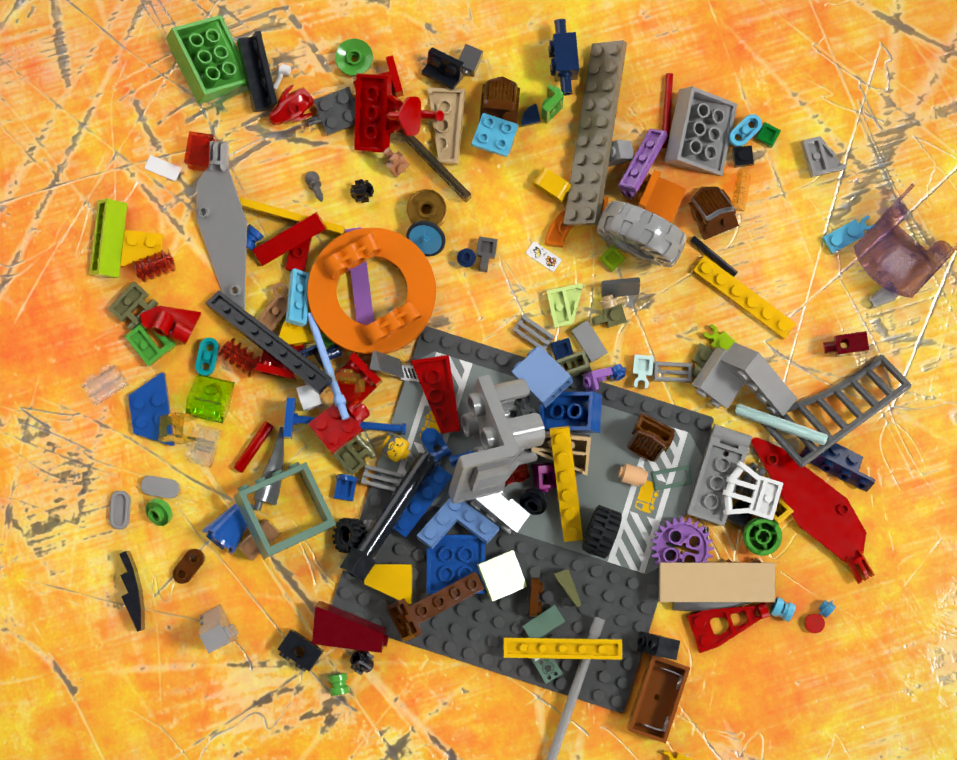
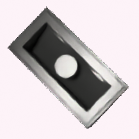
M640 278L602 281L600 284L601 296L613 294V297L638 295L640 293Z
M373 351L369 370L392 377L404 378L399 358Z

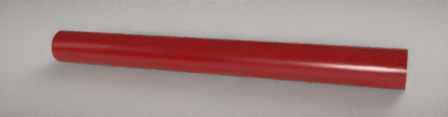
M666 73L662 131H667L668 137L662 148H667L670 134L672 73Z

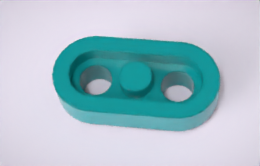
M213 338L203 339L199 346L195 368L203 376L213 374L216 368L220 346ZM209 345H213L212 351L207 350ZM208 363L209 369L204 370L203 365Z

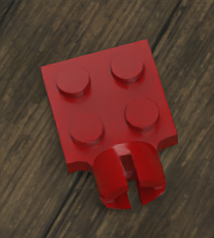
M354 398L348 404H345L349 414V418L346 420H342L338 407L333 404L308 423L309 427L331 454H334L363 431L360 424L369 417L370 413L366 405L362 404L359 398Z

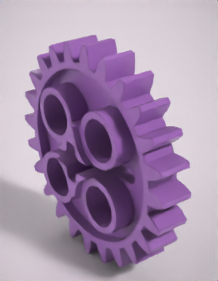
M683 517L679 518V522H677L676 518H672V524L665 521L666 527L664 528L659 525L658 527L661 532H654L657 539H651L655 543V546L650 547L651 550H655L651 557H657L654 565H658L659 562H684V558L687 555L692 556L693 562H708L707 558H713L708 551L714 550L713 547L708 546L713 540L706 538L710 533L702 532L705 526L697 527L699 521L691 524V518H688L686 522H684ZM673 531L679 533V539L676 542H673L670 538V534ZM692 536L698 539V544L695 547L689 544V539ZM668 542L679 546L683 543V547L697 550L698 554L682 551L680 554L679 549L668 547L665 543ZM668 550L674 552V558L670 561L665 557V553Z

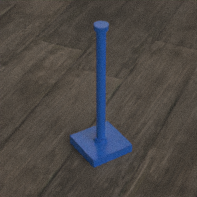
M287 397L284 439H292L293 426L297 425V423L308 424L316 418L298 416V413H295V398ZM362 421L360 424L362 429L399 432L401 435L406 433V423L396 425Z

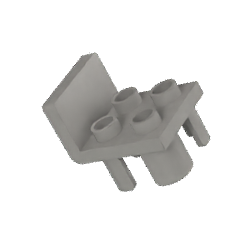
M490 375L477 378L473 394L467 395L468 411L461 415V425L467 437L474 436L477 447L474 448V453L462 455L458 458L448 490L453 504L503 491L506 480L519 465L537 460V454L535 452L529 453L528 448L537 447L544 443L545 429L541 416L538 413L515 417L514 414L515 399L527 397L530 392L528 384L523 378L493 385Z

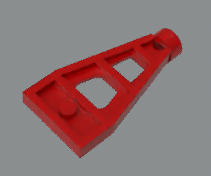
M765 602L753 606L703 610L687 615L699 653L721 646L759 620L770 617ZM756 609H758L760 616L756 615ZM740 612L745 613L747 621L735 627L731 615ZM724 617L728 622V629L720 635H715L710 624L712 618Z

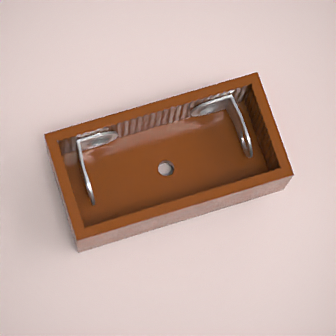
M650 654L626 729L666 744L690 667ZM658 694L660 698L655 700L654 696Z

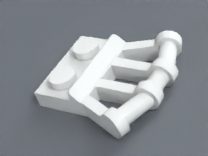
M739 461L736 464V469L727 477V487L722 493L725 504L723 514L749 513L773 520L783 483L759 476L747 465ZM745 471L756 480V484L737 479ZM735 485L752 489V497L733 493ZM732 498L750 503L749 508L733 509Z

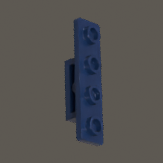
M837 443L810 462V464L866 492L875 483V479L859 471L863 456ZM805 446L799 455L803 458L811 451Z

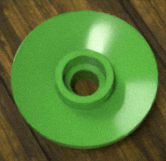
M348 39L337 48L335 60L338 68L343 73L356 76V73H365L371 67L373 53L370 46L363 40ZM352 57L358 58L356 62L351 61Z

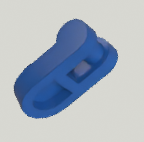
M427 428L422 432V443L427 451L434 456L433 460L435 463L441 461L440 459L445 455L449 456L452 454L436 429ZM439 444L442 449L435 453L433 447Z

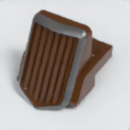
M701 187L692 196V202L688 203L703 240L739 226L735 215V207L724 189L719 187Z

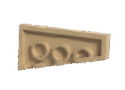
M428 87L431 111L442 110L444 112V119L442 121L433 120L439 163L459 165L466 91L465 89L452 90L450 88Z

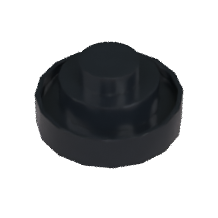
M529 488L523 491L519 503L528 513L540 515L545 512L548 506V498L539 489Z

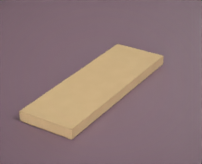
M659 562V602H775V563Z

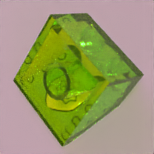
M198 374L187 396L186 415L223 424L229 411L235 382Z

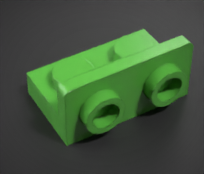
M551 84L547 86V98L542 103V119L546 123L563 108V92L557 86L553 87Z

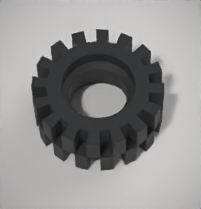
M343 518L336 523L337 528L333 529L335 535L332 534V538H335L333 544H337L335 548L339 552L349 553L352 547L357 549L364 538V534L367 533V530H364L366 526L362 524L361 520Z

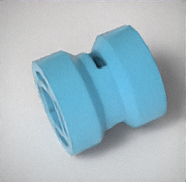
M776 597L775 602L772 604L770 615L780 616L782 620L789 622L795 612L796 604L786 603L782 598Z

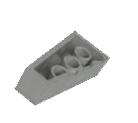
M734 343L721 358V361L756 395V398L766 405L765 408L771 414L775 415L777 413L784 416L797 400L796 396L759 352Z

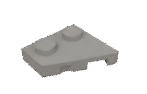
M821 136L801 141L811 178L843 171L847 168L844 163L841 164L835 157V152L826 145Z

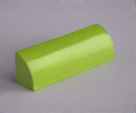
M108 198L98 200L89 275L119 278L128 203Z

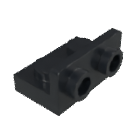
M432 47L428 51L427 65L421 74L453 90L463 79L464 62Z

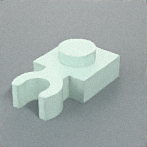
M634 355L632 374L638 375L633 384L634 388H637L638 381L644 382V389L648 388L649 382L646 376H652L654 356Z

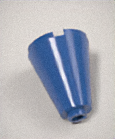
M237 503L202 530V533L208 532L206 537L223 550L226 547L229 550L227 553L230 555L235 552L247 528Z

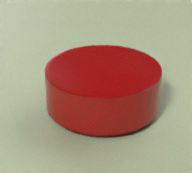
M809 614L805 618L804 626L811 633H819L824 629L825 621L819 614Z

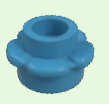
M825 600L818 608L820 610L819 615L822 614L827 618L834 611L836 606L832 600L830 602Z

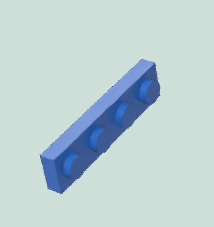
M437 464L420 486L393 529L406 538L453 476Z

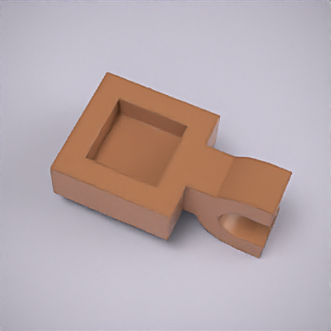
M388 147L383 152L389 160L385 165L396 178L410 165L399 151L394 154Z

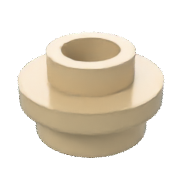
M613 294L602 297V301H599V304L602 305L603 309L617 306L618 298L613 297Z

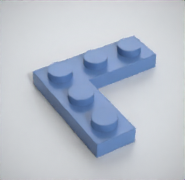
M450 498L417 534V539L430 549H433L452 526L458 522L484 543L488 544L499 531V527L465 501L453 504Z

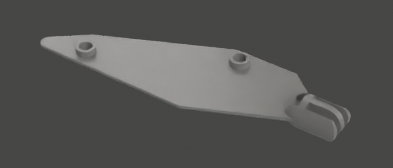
M210 141L209 166L197 181L196 219L222 293L245 310L247 220L228 168L229 142Z

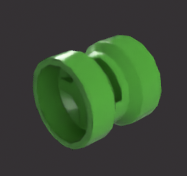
M347 673L328 676V681L333 686L330 689L331 696L350 693L349 686L345 685L348 679Z

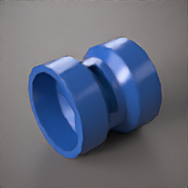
M249 224L247 226V248L252 251L255 248V243L261 241L264 236Z

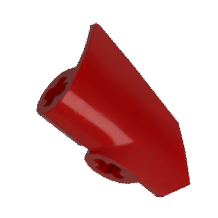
M156 306L140 314L143 327L161 336H169L183 344L187 343L201 316V312L166 306Z

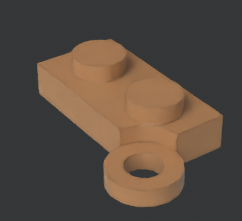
M283 283L274 285L272 291L275 297L257 318L259 322L272 332L287 313L288 288ZM282 287L284 289L283 293L278 294L277 288Z

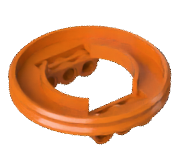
M361 228L340 235L320 252L312 266L308 280V302L319 329L337 346L360 355L372 356L373 351L389 354L404 348L424 330L435 306L436 282L428 259L411 240L387 229ZM375 256V259H381L392 264L402 274L407 287V299L401 307H396L385 316L377 318L376 321L369 325H364L352 320L342 310L337 299V285L342 274Z

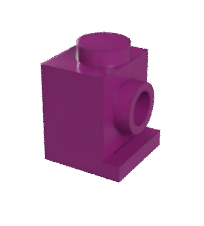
M553 463L531 464L534 488L542 492H549L551 488H557Z

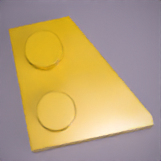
M125 230L120 266L127 267L129 264L137 261L141 262L148 257L162 254L164 235Z
M285 317L279 334L281 339L294 346H300L304 343H315L308 319L306 325L300 327L287 323Z

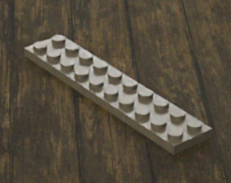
M624 40L592 43L570 179L571 187L568 191L563 223L566 226L598 225L601 216L627 42Z

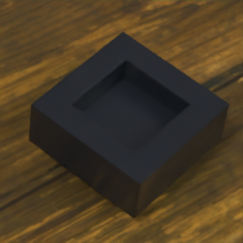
M752 145L732 148L734 168L754 165Z

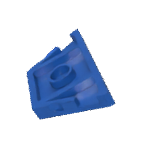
M163 372L128 395L133 434L175 446L166 374Z

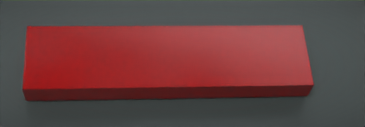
M315 212L252 251L260 264L264 266L322 232L327 227L318 212Z

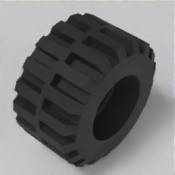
M598 505L586 530L582 550L605 559L610 554L622 521V514Z

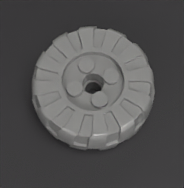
M611 201L608 203L597 226L598 235L625 253L628 252L638 259L649 261L651 264L662 265L668 268L674 266L680 258L687 239L686 234L680 228L664 218L638 206L621 201Z

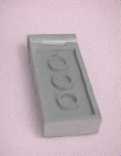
M714 424L686 515L725 526L728 515L723 514L725 504L722 493L727 487V477L736 469V464L739 461L744 463L752 436Z

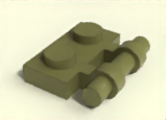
M134 281L108 310L121 322L129 318L131 322L127 327L132 331L141 324L140 314L156 307L159 303L152 299L147 304L144 300L149 294ZM141 305L144 309L135 316L133 312Z
M361 433L332 454L351 476L366 465L367 461L363 458L366 454L371 459L377 455L373 450V446L361 437ZM356 442L361 447V450L357 451L352 444Z

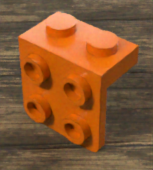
M654 169L652 175L648 173L644 184L647 185L644 192L640 190L636 199L639 202L638 207L672 222L686 190L684 187L659 177L661 172Z

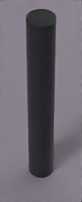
M696 236L690 240L693 245L734 277L738 273L737 270Z

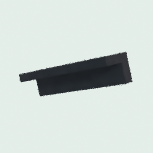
M255 31L251 37L238 38L237 44L253 112L269 111L277 104L262 34L261 31Z

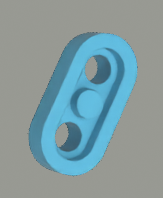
M755 114L746 116L730 132V144L734 147L745 145L761 129L762 121L760 117ZM752 122L754 124V128H750L748 126V123ZM735 135H739L741 140L737 141Z

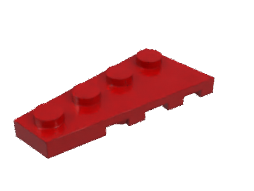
M449 355L411 360L441 434L460 431Z

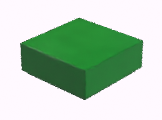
M764 122L755 140L772 148L781 130Z

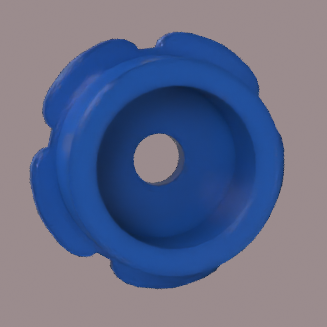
M621 364L611 368L613 375L609 377L611 380L619 381L625 377L626 368Z

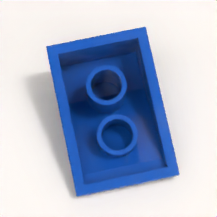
M562 392L546 408L539 402V415L543 421L545 431H550V428L570 426V432L600 433L602 395L596 392Z

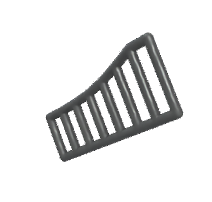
M880 355L833 387L795 402L787 412L798 409L817 431L828 435L826 444L819 445L818 447L812 441L798 437L811 451L803 458L775 428L762 423L761 425L799 467H804L909 390L912 384L884 355ZM882 364L899 381L901 386L892 391L873 370ZM867 375L884 392L886 397L877 402L857 380ZM851 385L867 401L871 408L862 413L841 390ZM835 395L856 419L847 424L824 399ZM817 402L841 430L832 436L806 406ZM787 412L784 416H781L777 413L773 415L795 423L787 414Z

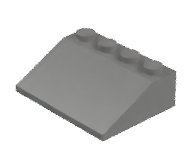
M693 86L679 89L664 162L680 168L723 176L729 146V134L732 131L737 104Z

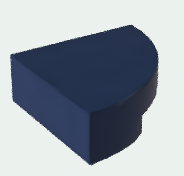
M537 104L531 105L524 112L522 127L541 123Z

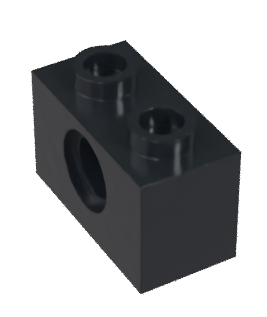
M294 629L289 631L277 649L280 651L279 655L288 661L290 659L295 661V666L303 672L306 670L311 671L324 652L323 649L312 644L310 640ZM297 646L304 648L305 654L303 657H298L295 654Z
M641 631L637 642V650L654 656L677 660L680 640Z

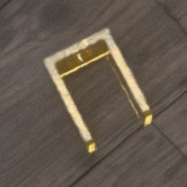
M180 412L160 416L158 441L174 444L196 441V437L183 435L184 422L198 419V416ZM168 425L175 427V434L169 435L167 433Z

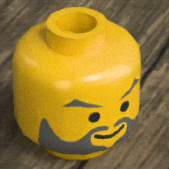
M398 434L388 435L381 446L383 455L395 463H398L401 459L406 460L411 452L408 449L409 442Z

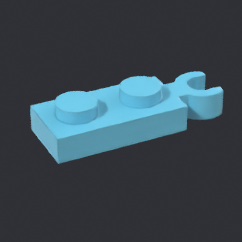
M870 216L862 218L860 223L855 219L824 236L822 240L830 254L864 237L865 233L863 230H872L875 227L874 224L871 226L865 224V221Z

